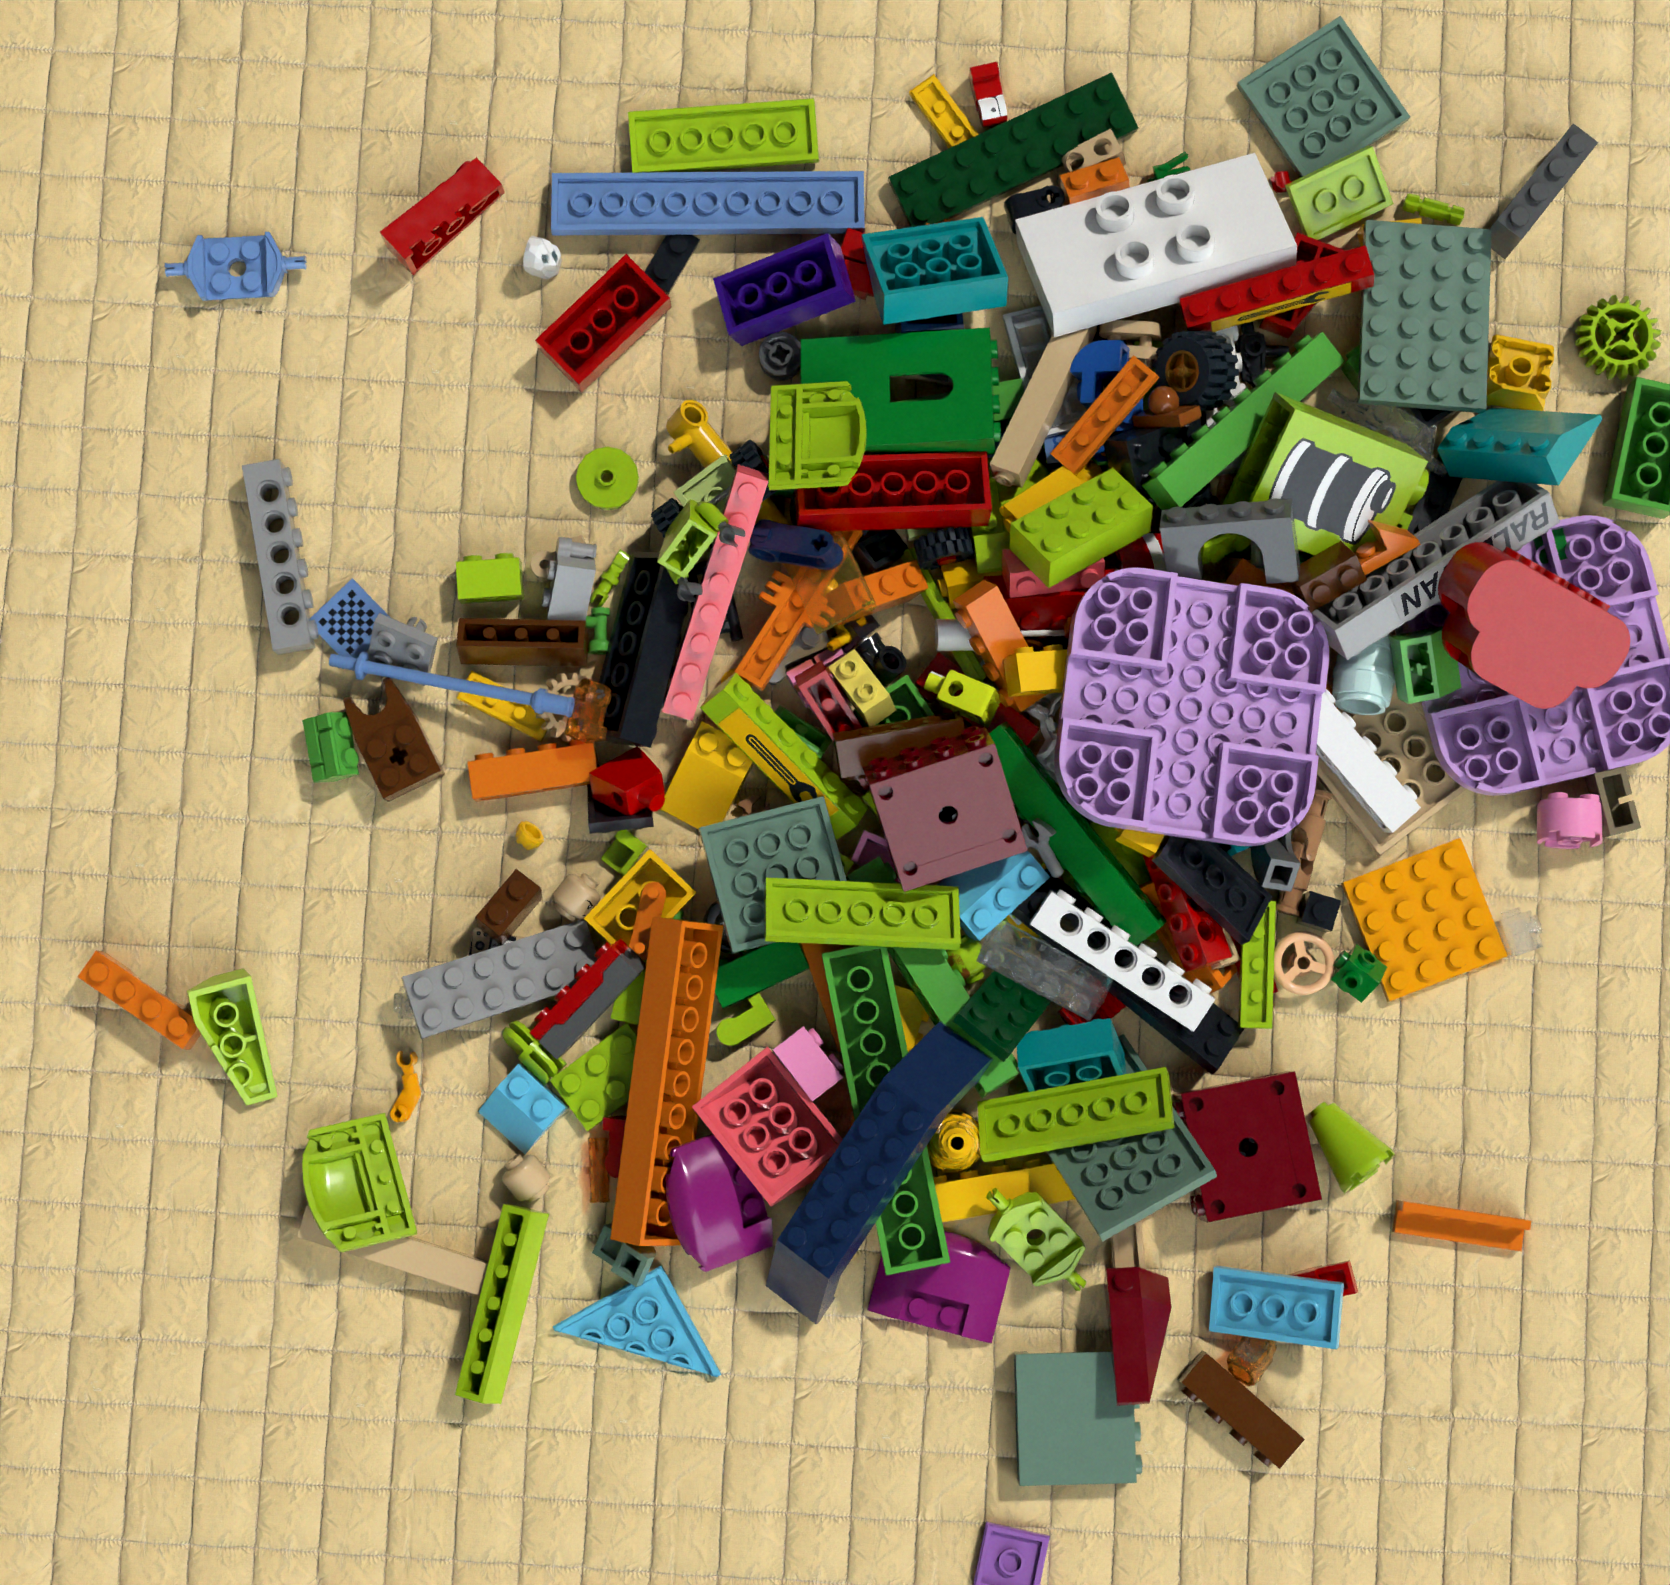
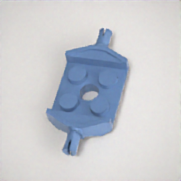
M265 232V235L206 239L202 235H197L187 261L184 263H165L166 277L186 275L191 280L202 301L275 297L280 289L284 273H288V270L307 269L305 264L307 262L306 256H283L270 232ZM243 262L246 264L245 273L238 277L232 276L230 274L232 264Z

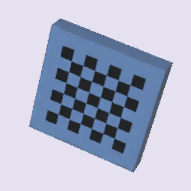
M352 578L310 618V621H316L318 634L338 655L358 658L361 652H369L373 625L378 614L390 616Z

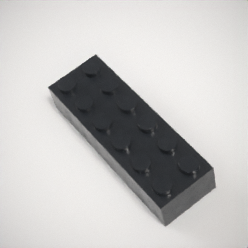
M632 552L598 684L600 690H604L602 694H605L603 699H598L597 696L601 695V693H596L592 714L586 730L587 735L615 744L651 748L657 733L656 726L660 710L665 702L664 695L668 679L673 671L672 663L676 648L680 643L682 624L688 612V601L680 600L677 595L679 584H675L667 569L657 563L660 552ZM698 563L688 573V582L695 583Z

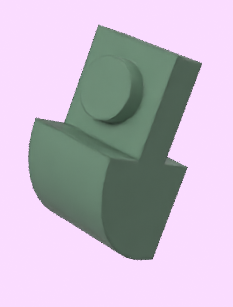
M612 1224L604 1225L592 1253L612 1265L611 1271L635 1287L641 1286L656 1256L655 1248L653 1246H636L611 1240Z

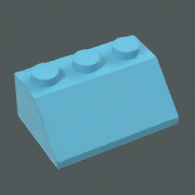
M1026 851L942 879L937 885L959 886L960 927L969 938L980 941L1014 911L1019 904L1045 883L1050 876L1032 854Z

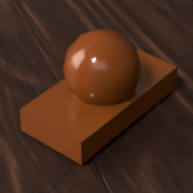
M1159 386L1148 397L1149 409L1133 415L1132 419L1134 427L1137 428L1182 427L1200 419L1202 415L1200 406H1179V396L1176 391L1168 386Z

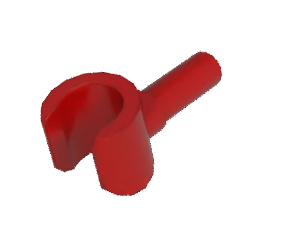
M1288 171L1276 172L1271 177L1272 187L1276 193L1287 192L1285 185L1293 182L1290 181Z

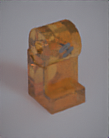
M584 678L576 686L573 696L575 698L574 711L572 716L567 718L564 735L585 743L604 741L607 728L603 727L606 708L611 699V690L606 685Z

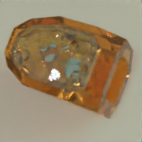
M1243 1336L1227 1358L1228 1371L1238 1381L1247 1386L1257 1384L1273 1361V1356L1277 1349L1276 1341Z

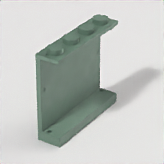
M1014 1351L1017 1480L1019 1486L1137 1483L1136 1474L1142 1473L1141 1454L1136 1455L1135 1442L1141 1441L1140 1422H1135L1134 1409H1139L1140 1404L1117 1406L1111 1351L1063 1353Z

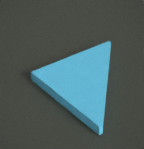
M662 1265L648 1272L641 1286L635 1287L628 1283L553 1326L557 1332L706 1373L714 1377L721 1375L719 1368Z

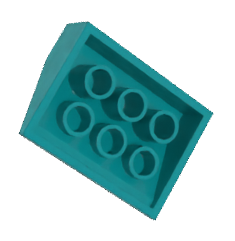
M984 217L861 234L875 303L883 325L992 309L1007 305L1008 275Z
M1490 408L1484 413H1480L1453 426L1437 450L1450 477L1559 486L1601 423L1602 417L1600 414Z

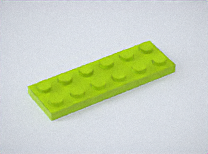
M814 98L628 112L632 173L696 172L819 163Z
M768 877L765 879V941L959 950L960 948L959 886L924 885L904 892L901 884Z
M1166 1067L977 1101L980 1154L983 1162L1175 1128L1169 1073Z

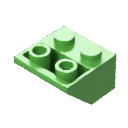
M1443 626L1389 636L1397 696L1401 701L1412 704L1438 699L1462 688L1458 661L1448 655L1442 643Z

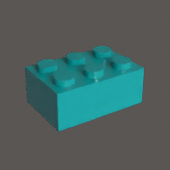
M1111 1018L1094 1019L1090 1022L1075 1025H1062L1058 1028L1043 1031H1030L1026 1033L1017 1045L1018 1068L1029 1092L1127 1074L1125 1053Z

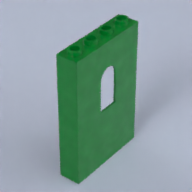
M990 327L801 339V384L848 381L852 387V390L849 392L855 398L859 397L864 410L867 429L864 455L987 451V455L995 454V442H1001L1000 422L994 423V414H1000L999 394L993 395V386H999L998 367H992V359H998L997 339L991 340ZM944 374L953 382L952 392L943 399L890 403V376Z

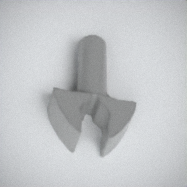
M1036 818L1032 821L1039 832V837H1036L1032 834L1028 823L1022 826L1021 830L1027 848L1032 847L1038 850L1053 878L1061 876L1063 869L1049 845V838L1056 833L1055 829L1045 821Z

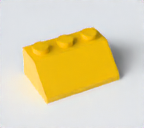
M649 849L583 919L611 945L621 938L629 948L642 891L646 884L658 882L666 890V899L661 918L672 919L697 892L658 855Z

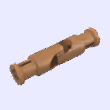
M1315 789L1314 798L1307 814L1294 828L1291 840L1292 849L1299 861L1302 859L1292 891L1280 890L1276 912L1294 917L1300 916L1299 906L1302 895L1308 889L1314 861L1326 824L1324 815L1327 804L1333 796L1329 792ZM1306 840L1308 841L1307 846L1303 845Z

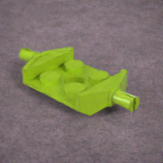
M993 1188L992 1192H988L986 1198L998 1209L990 1221L988 1228L989 1239L992 1242L996 1241L1029 1274L1032 1283L1036 1287L1066 1279L1076 1291L1081 1290L1080 1286L1082 1288L1085 1287L1086 1280L1075 1271V1267L1086 1249L1084 1241L1038 1193L1026 1192L1011 1200L1010 1198L1006 1199L997 1188ZM1033 1229L1043 1231L1042 1236L1037 1239H1030L1027 1237V1234Z

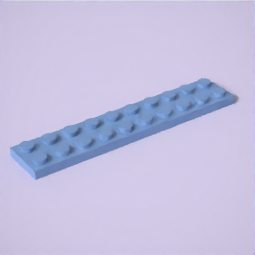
M864 171L552 173V236L846 234L847 228L862 233L865 230Z

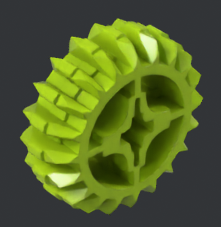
M1612 295L1608 302L1601 298L1597 302V306L1590 305L1587 308L1588 315L1583 314L1580 317L1579 321L1582 325L1576 328L1575 333L1582 337L1575 341V345L1584 347V349L1578 353V357L1587 356L1589 358L1585 364L1587 368L1593 364L1597 366L1595 375H1600L1606 370L1607 380H1611L1616 373L1620 380H1624L1627 374L1635 377L1639 374V369L1645 371L1649 367L1648 361H1653L1657 357L1653 350H1657L1661 343L1654 338L1660 336L1662 330L1652 328L1658 322V318L1648 319L1647 315L1651 312V308H1645L1641 311L1639 309L1641 300H1636L1630 305L1629 296H1624L1620 302L1616 295ZM1608 316H1621L1629 321L1627 323H1619L1614 318L1609 319ZM1596 326L1600 328L1598 332L1603 337V344L1600 348L1595 337ZM1635 328L1638 330L1640 336L1639 349L1636 347L1638 344L1635 342L1633 338V332ZM1624 330L1627 331L1621 340L1616 341L1612 346L1609 345L1614 340L1613 337L1620 334ZM1616 352L1622 357L1626 356L1629 360L1613 359L1607 356V354Z

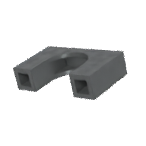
M1574 123L1571 125L1490 228L1491 249L1504 259L1508 257L1598 144L1595 139Z
M1273 498L1259 502L1240 501L1234 504H1206L1201 507H1173L1162 510L1160 533L1167 572L1178 573L1179 577L1203 580L1204 570L1201 547L1205 542L1217 535L1233 533L1251 539L1260 548L1267 584L1299 581L1300 560L1292 499L1281 500Z

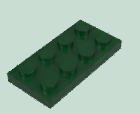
M1008 952L954 1018L953 1022L1004 1062L1054 999L1058 991L1047 980L1041 978L1028 968L1022 960Z

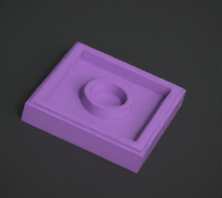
M986 1521L973 1585H1040L1050 1536Z

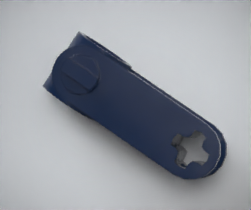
M766 519L759 520L754 525L748 549L752 556L763 561L781 562L822 570H832L838 567L844 556L842 548L837 543H834L833 537L827 531L782 524Z

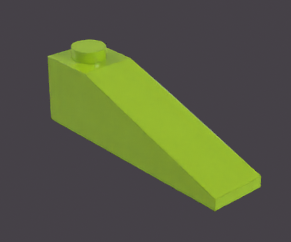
M242 968L212 976L187 990L193 1022L246 1106L278 1097L251 975Z

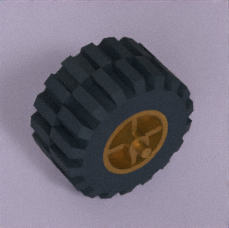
M1211 331L1176 332L1172 334V338H1166L1162 342L1164 347H1158L1156 351L1158 358L1153 360L1152 367H1155V373L1160 378L1156 381L1157 385L1154 388L1159 386L1171 387L1179 396V406H1200L1201 411H1211L1214 408H1219L1224 405L1223 400L1230 399L1232 396L1230 390L1236 389L1237 382L1234 380L1235 376H1239V369L1235 368V363L1238 362L1237 355H1232L1234 348L1231 344H1225L1226 338L1222 335H1216L1215 332Z

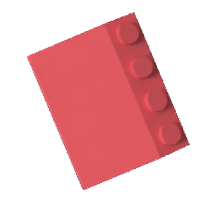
M766 1047L692 1106L694 1111L771 1207L817 1179L843 1140L769 1047Z

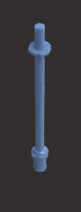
M361 652L358 658L331 654L329 658V666L355 671L356 679L363 680L367 674L530 705L537 714L549 712L571 717L574 711V697L548 693L547 689L540 688L538 691L530 693L369 661L367 652Z

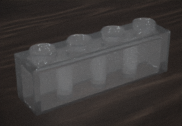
M1004 920L985 937L976 960L1088 1021L1093 1018L1104 1003L1113 979L1103 972L1082 963Z

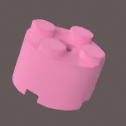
M1549 793L1548 799L1540 800L1537 804V843L1541 844L1545 841L1546 847L1560 849L1580 848L1581 843L1590 841V847L1602 844V806L1599 802V795L1584 794L1580 795V798H1568L1567 793Z

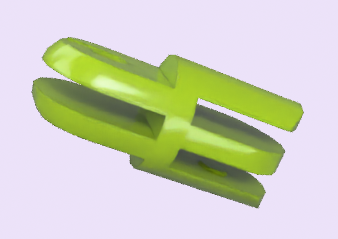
M512 1021L509 1023L510 1028L505 1027L503 1029V1038L519 1055L518 1060L543 1085L549 1082V1077H554L558 1073V1068L562 1069L567 1065L561 1057L556 1059L520 1021Z

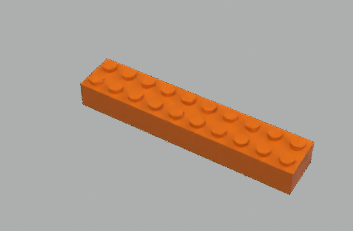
M661 917L652 918L612 1219L611 1240L636 1246L681 1245L669 1215L666 1197V1173L670 1174L675 1157L669 1156L671 1148L696 1140L699 1116L692 1106L701 1100L724 925Z

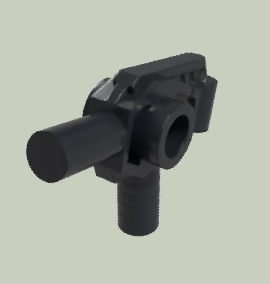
M1253 321L1241 324L1243 334L1236 342L1235 348L1236 353H1240L1242 358V381L1254 387L1253 380L1265 371V357L1279 358L1284 353L1289 352V346L1266 344L1264 334L1259 333V331L1255 332Z

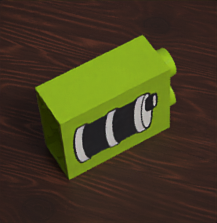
M1275 392L1222 505L1234 504L1240 501H1267L1273 498L1281 500L1292 499L1299 550L1317 555L1342 541L1351 551L1356 552L1357 548L1362 544L1376 541L1368 520L1397 527L1407 504L1415 505L1420 501L1429 481V474L1425 469L1428 461L1406 443Z

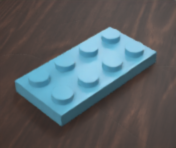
M1217 1265L1213 1271L1209 1331L1337 1349L1339 1348L1344 1283Z

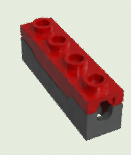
M621 938L612 945L606 942L594 954L598 960L591 967L588 964L584 965L576 973L574 978L577 982L572 988L566 985L554 997L557 1004L551 1010L545 1007L535 1017L534 1021L537 1025L529 1033L536 1040L538 1039L539 1043L556 1059L561 1057L576 1043L646 968V963L631 948H628V945Z

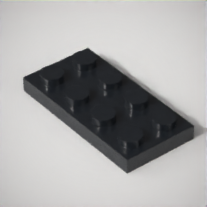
M1165 835L1152 861L1240 945L1249 942L1273 896L1261 887L1216 842Z

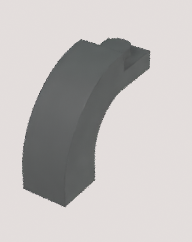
M1291 831L1272 842L1251 847L1252 867L1261 887L1291 892L1301 865L1292 849Z

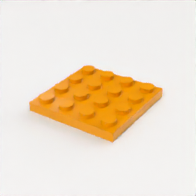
M1461 838L1341 883L1367 950L1387 966L1380 982L1387 1002L1508 956Z

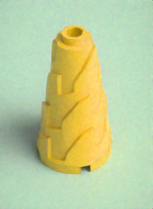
M952 1109L946 1115L927 1144L931 1166L942 1172L953 1174L971 1168L981 1157L979 1122L972 1115L959 1109ZM954 1137H960L961 1145L955 1150L951 1146V1140Z

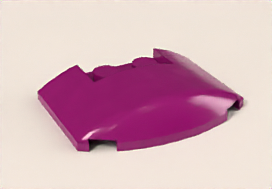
M713 1134L671 1148L669 1156L675 1157L670 1174L666 1173V1197L669 1215L683 1249L687 1255H692L701 1264L698 1268L703 1272H708L773 1246L772 1218L767 1216L763 1196Z
M944 1231L950 1263L891 1275L885 1274L881 1254L867 1311L962 1337L992 1343L1011 1269L1006 1262L1004 1265L992 1250L963 1235Z

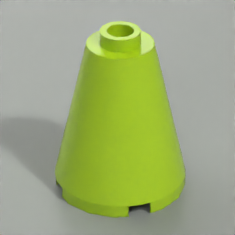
M1323 1102L1310 1112L1313 1118L1309 1121V1124L1344 1194L1348 1190L1355 1189L1378 1172L1377 1169L1380 1167L1379 1164L1381 1162L1387 1164L1395 1156L1390 1147L1335 1103L1327 1105L1326 1102Z

